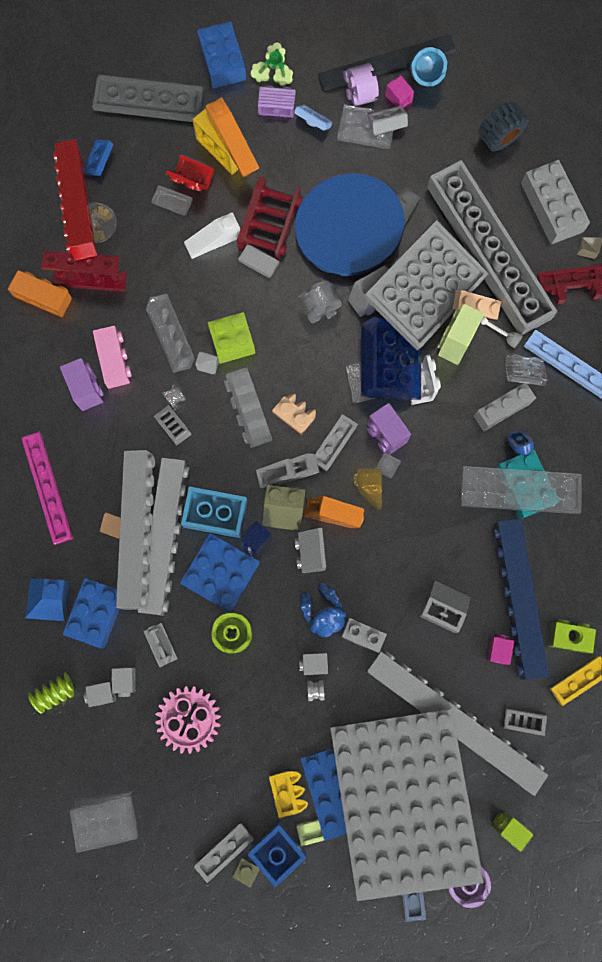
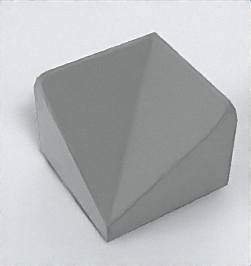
M199 352L196 361L197 370L214 375L219 364L218 357L209 353Z

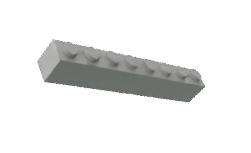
M147 450L124 451L116 608L123 610H146L149 603L147 585L150 583L148 565L151 562V555L149 553V545L152 542L150 525L153 522L151 514L153 495L151 492L154 486L152 469L155 466V458Z
M162 458L152 517L153 522L150 530L152 542L149 545L151 562L148 565L150 583L147 585L149 603L146 610H138L139 613L164 616V612H168L169 600L166 599L167 593L171 592L172 581L169 579L170 573H173L175 568V561H172L173 553L176 554L178 549V542H175L176 534L179 535L181 523H178L179 515L182 516L184 504H181L182 496L185 497L186 495L184 481L189 476V467L184 460Z

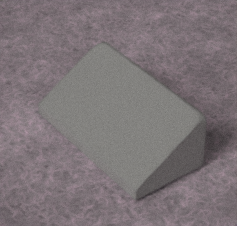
M402 106L368 115L374 135L408 125L407 113Z

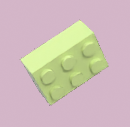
M463 304L461 310L456 309L438 346L441 349L438 356L458 365L485 314Z

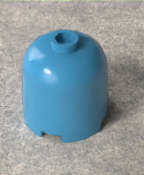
M433 47L421 48L411 57L409 63L410 73L419 84L434 86L440 83L446 75L447 59L439 49Z

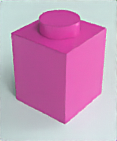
M400 76L387 84L385 96L394 107H405L412 102L414 90Z
M497 634L496 637H490L486 661L510 665L514 641L508 640L509 636Z

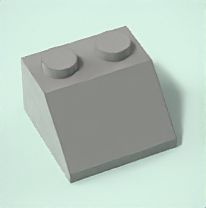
M322 528L299 532L298 538H295L296 550L300 549V557H297L298 569H302V573L325 571L326 561Z

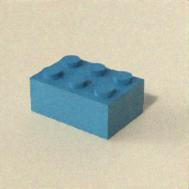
M189 487L181 525L188 529L241 538L248 503L247 497Z

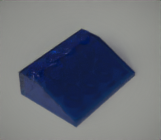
M373 317L362 323L361 396L374 399L421 400V348L416 350L385 319Z

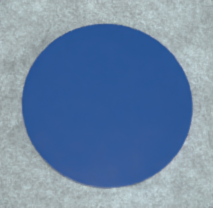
M343 174L329 178L313 188L306 195L298 209L295 232L299 247L308 260L316 265L317 268L327 273L354 276L370 272L384 264L397 250L405 224L403 207L395 192L377 178L363 174Z

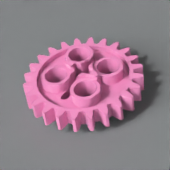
M185 686L184 692L177 688V695L170 692L171 699L164 697L163 700L166 704L159 705L162 712H157L156 715L161 717V720L156 721L155 724H161V728L157 732L164 733L160 738L161 740L168 739L166 746L171 743L174 744L173 751L179 746L181 753L187 748L190 754L193 747L199 752L200 744L206 748L208 746L206 740L214 741L211 734H218V731L214 728L221 726L220 723L216 722V719L221 718V715H217L215 712L220 707H213L216 700L209 701L208 699L211 694L209 693L204 696V689L197 693L196 686L192 688V691H189L188 686ZM181 700L188 702L189 708L187 711L180 710L179 703ZM196 702L197 707L191 716L193 722L186 726L183 736H180V732L186 723L184 716L186 717L190 714L193 704ZM199 709H204L207 712L205 720H200L197 717ZM172 719H177L180 722L178 730L171 728L170 722ZM190 728L197 729V738L192 739L189 737L188 730Z

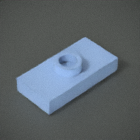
M306 105L296 107L294 112L305 119L307 124L313 127L317 126L322 130L331 128L333 123Z

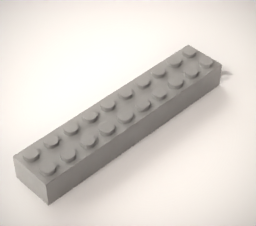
M462 160L430 176L427 186L428 190L466 251L489 273L484 279L496 299L501 301V307L516 331L524 335L552 320L558 311Z

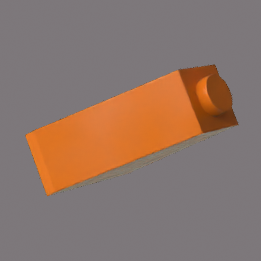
M326 496L307 498L303 517L348 528H360L364 521V509Z

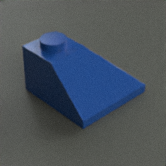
M30 579L25 618L65 621L70 582L53 579Z

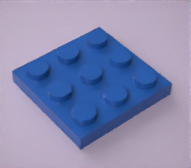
M210 533L180 584L231 613L260 562Z

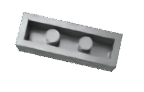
M525 382L479 409L475 413L474 418L484 432L530 405L536 397Z

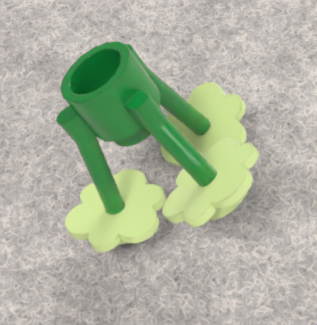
M280 43L268 46V52L266 53L267 61L265 63L253 64L251 76L256 78L257 82L269 80L268 73L270 70L267 67L270 66L272 69H276V74L273 77L275 82L281 86H284L285 83H292L293 71L289 70L288 66L282 64L285 60V49L281 48Z

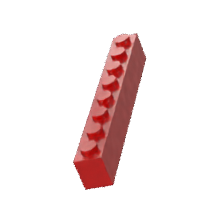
M76 139L55 143L56 151L53 152V156L57 163L55 164L57 175H59L56 176L60 188L58 192L60 199L63 200L60 202V206L64 213L62 220L64 226H66L64 234L66 240H68V242H65L69 254L72 253L74 260L97 256L79 146Z

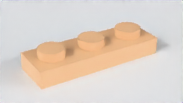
M456 290L452 309L461 310L463 304L484 313L485 318L498 320L501 301L463 290Z

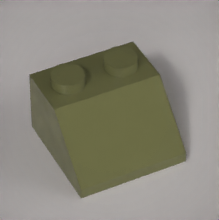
M267 485L262 526L300 531L306 490Z

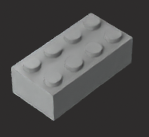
M554 161L525 173L521 185L550 244L552 245L583 233L590 221L560 161Z

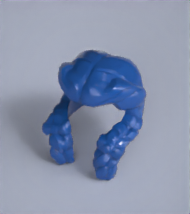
M320 583L318 590L326 600L334 604V607H325L319 610L313 618L311 595L305 592L300 594V607L306 621L310 624L311 632L317 633L322 637H329L344 627L346 613L342 609L336 590L326 583Z

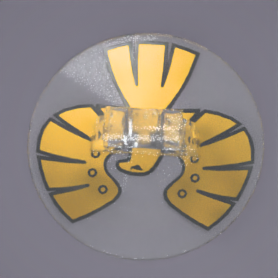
M89 203L95 243L104 242L116 230V216L111 208L102 203Z

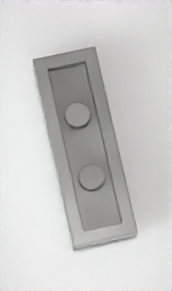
M343 414L315 454L318 467L326 472L358 426L357 423Z
M240 822L194 865V868L208 883L254 840L253 835Z

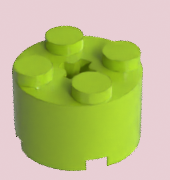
M223 614L213 624V643L219 650L225 653H239L245 650L252 640V627L249 621L240 614ZM230 628L237 630L235 638L227 636L229 635L228 630Z

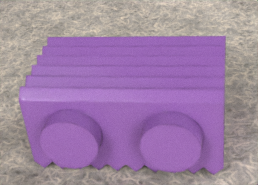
M270 85L260 87L258 100L259 115L294 117V89L290 87L274 88Z

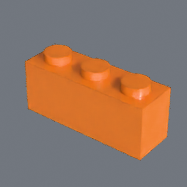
M18 270L8 288L9 292L20 300L63 317L72 300L68 290L60 285L56 287L44 278L41 280L37 279L35 275L28 271L23 273Z

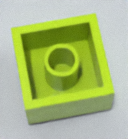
M244 312L208 322L220 364L255 354L254 344Z

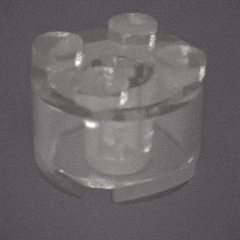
M329 281L317 283L310 287L311 291L307 294L305 291L300 294L298 299L311 323H315L325 316L327 318L334 316L337 313L336 309L342 306V302L332 282L329 283Z

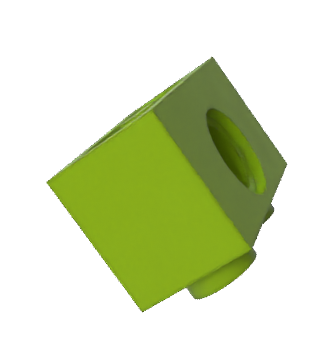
M558 619V622L551 623L548 646L582 653H593L596 629L589 628V624L577 623V626L570 625L568 620ZM571 630L576 635L574 641H571L568 636Z
M505 811L502 814L499 813L493 820L494 825L492 828L520 852L534 835Z

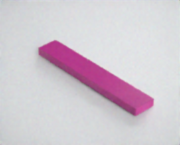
M41 432L21 437L53 544L57 545L74 539Z

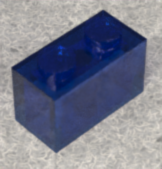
M256 521L240 538L243 543L241 546L250 555L254 553L258 556L272 540V534Z

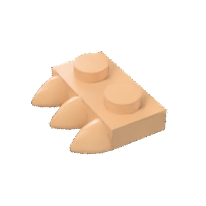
M290 394L283 397L272 412L302 435L314 421L316 410L312 409L305 413L306 402H299L295 405L296 394Z

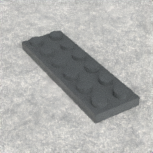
M98 75L92 107L95 111L193 122V118L201 110L203 87Z

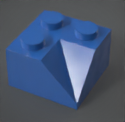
M280 820L248 850L249 857L274 887L279 885L307 858L306 851Z

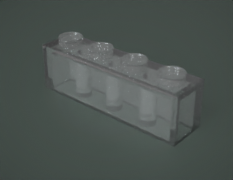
M163 294L150 297L146 311L172 372L190 369L195 357L168 295Z
M247 367L225 374L227 381H224L227 392L231 391L233 398H230L233 409L237 408L239 413L236 416L239 427L243 426L245 430L242 433L245 444L249 443L250 448L271 442L272 436Z

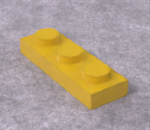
M597 656L550 687V690L561 706H564L602 680L601 656Z

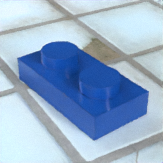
M110 140L95 141L83 169L87 175H101L113 147Z

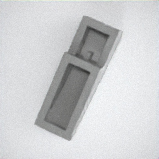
M307 453L260 468L256 472L260 488H266L267 485L275 486L317 474L319 469L315 454Z

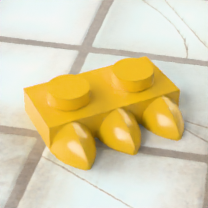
M285 771L269 776L279 818L300 813L308 805V802L304 800H296L305 790L301 786L292 785L301 777V774L298 772Z

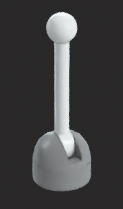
M485 317L481 321V324H486L506 336L507 343L513 348H516L523 335L517 332L508 334L488 322Z

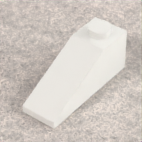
M232 212L215 219L184 241L191 258H195L237 240L240 227Z

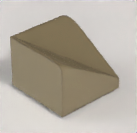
M582 237L577 255L595 260L600 251L602 238Z

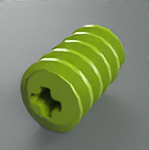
M66 672L64 673V680L59 676L56 677V684L50 680L49 688L42 684L43 691L35 688V695L28 692V698L32 706L39 713H44L46 709H51L53 704L59 705L60 700L66 701L67 696L70 698L74 697L73 683Z

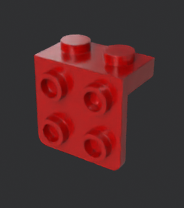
M180 155L175 172L166 170L165 174L170 175L169 179L182 184L186 183V187L201 191L202 189L208 190L215 169Z

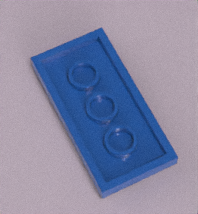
M334 748L301 758L324 841L347 834Z

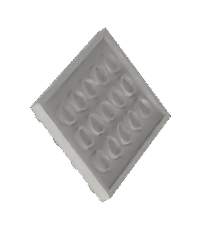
M436 220L363 297L416 350H419L455 311L452 308L456 290L472 293L489 273Z

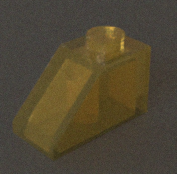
M358 469L357 474H354V486H357V491L376 510H381V469Z

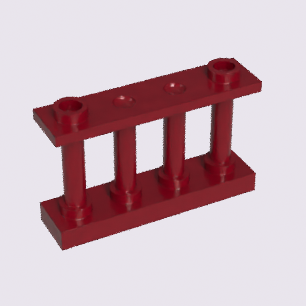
M259 176L237 238L238 249L244 251L247 245L253 244L275 251V258L279 261L281 255H284L287 245L285 242L297 206L300 207L303 196H300L301 188L297 187L293 196L269 189L266 186V178ZM270 196L291 202L289 212L264 205L262 202L263 197ZM264 212L285 218L284 228L258 221L256 218L257 213ZM259 228L279 234L281 237L278 244L252 237V229Z
M43 251L41 268L43 270H53L51 283L54 286L126 291L127 272L118 271L119 256L97 254V256L74 260L72 253Z

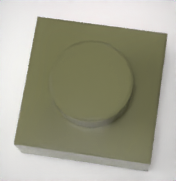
M242 857L232 878L251 888L260 869L255 863Z

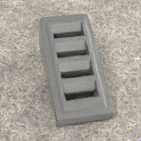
M169 405L154 415V418L176 446L191 435V432ZM167 412L170 413V415L166 417L164 420L160 419ZM170 419H175L167 426L165 425V423L168 422ZM176 423L179 424V425H178L177 427H175L173 430H171V431L169 430V429H170L172 426H174ZM181 428L183 429V431L177 434L176 436L173 435Z
M506 708L504 728L545 736L547 715ZM512 713L516 714L514 725H510ZM520 715H524L523 727L519 726ZM528 716L532 717L531 728H527ZM536 718H540L539 730L535 729Z

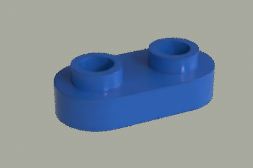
M515 431L507 436L510 447L516 453L526 455L534 449L533 439L525 431Z

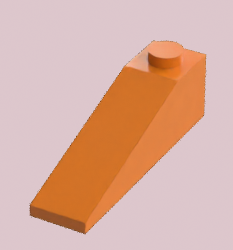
M221 97L205 105L209 122L241 175L244 177L258 170L259 166L223 98Z

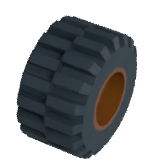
M508 102L495 109L486 117L478 133L491 151H498L513 143L524 132L529 120L516 102Z

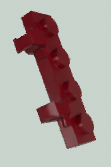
M602 264L540 272L537 274V280L545 292L550 291V294L554 295L556 305L565 303V292L568 289L579 287L590 289L592 300L600 299L602 295Z

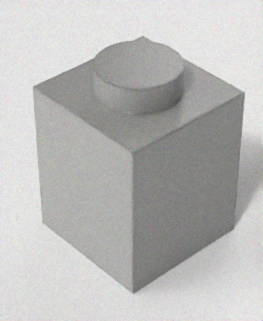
M327 653L304 654L303 659H299L300 671H304V675L328 674Z
M135 668L112 669V694L118 693V697H130V693L136 692Z
M112 682L85 687L84 700L86 704L88 703L89 707L117 701L116 694H112Z

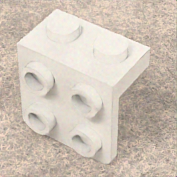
M425 355L422 364L403 368L411 405L433 401L438 393V389H440V380L438 377H435L434 373L436 370L435 361L431 359L430 355Z

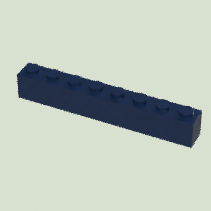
M522 520L499 521L494 524L495 527H493L492 531L493 537L497 539L498 544L496 546V555L501 561L499 573L503 577L505 584L502 586L503 595L507 596L506 613L511 619L509 631L511 636L514 637L515 642L513 653L517 656L518 664H516L517 675L523 680L549 677Z

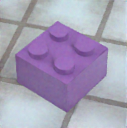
M82 358L60 366L73 401L82 411L103 403L101 398L104 395L100 385L97 384L95 380L97 379L93 368L91 369L89 363L85 364Z
M389 403L369 417L367 431L379 441L378 446L383 453L386 452L390 455L408 442L411 433Z

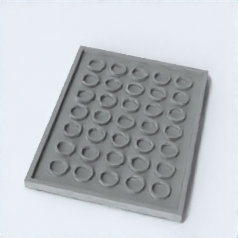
M452 709L331 727L357 901L484 883Z

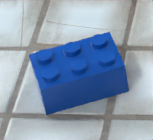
M231 21L198 29L199 45L212 88L246 80L245 65Z
M84 578L63 635L98 648H105L120 610L116 608L117 589Z

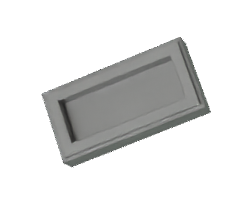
M250 245L245 247L238 259L239 262L268 278H271L279 265L278 260Z

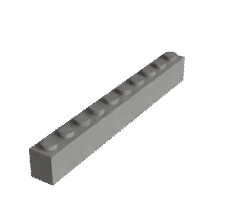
M387 651L385 653H378L366 670L367 673L421 713L452 709L457 739L534 796L548 777L543 772L545 768L536 761L533 763L526 759L527 754L518 748L516 751L509 747L511 743L502 736L500 738L494 736L493 729L486 724H483V726L476 722L478 718L468 711L466 714L459 710L461 706L452 699L448 702L443 698L445 694L434 687L432 690L427 686L428 681L419 675L416 678L410 673L412 670L405 664L398 665L394 662L395 657Z

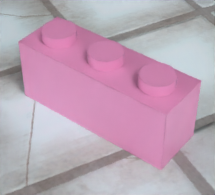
M115 326L94 330L93 334L104 383L108 389L130 384L129 377H132L130 367L126 366L125 363L128 357L125 348L122 349L121 342H124L121 331H117Z

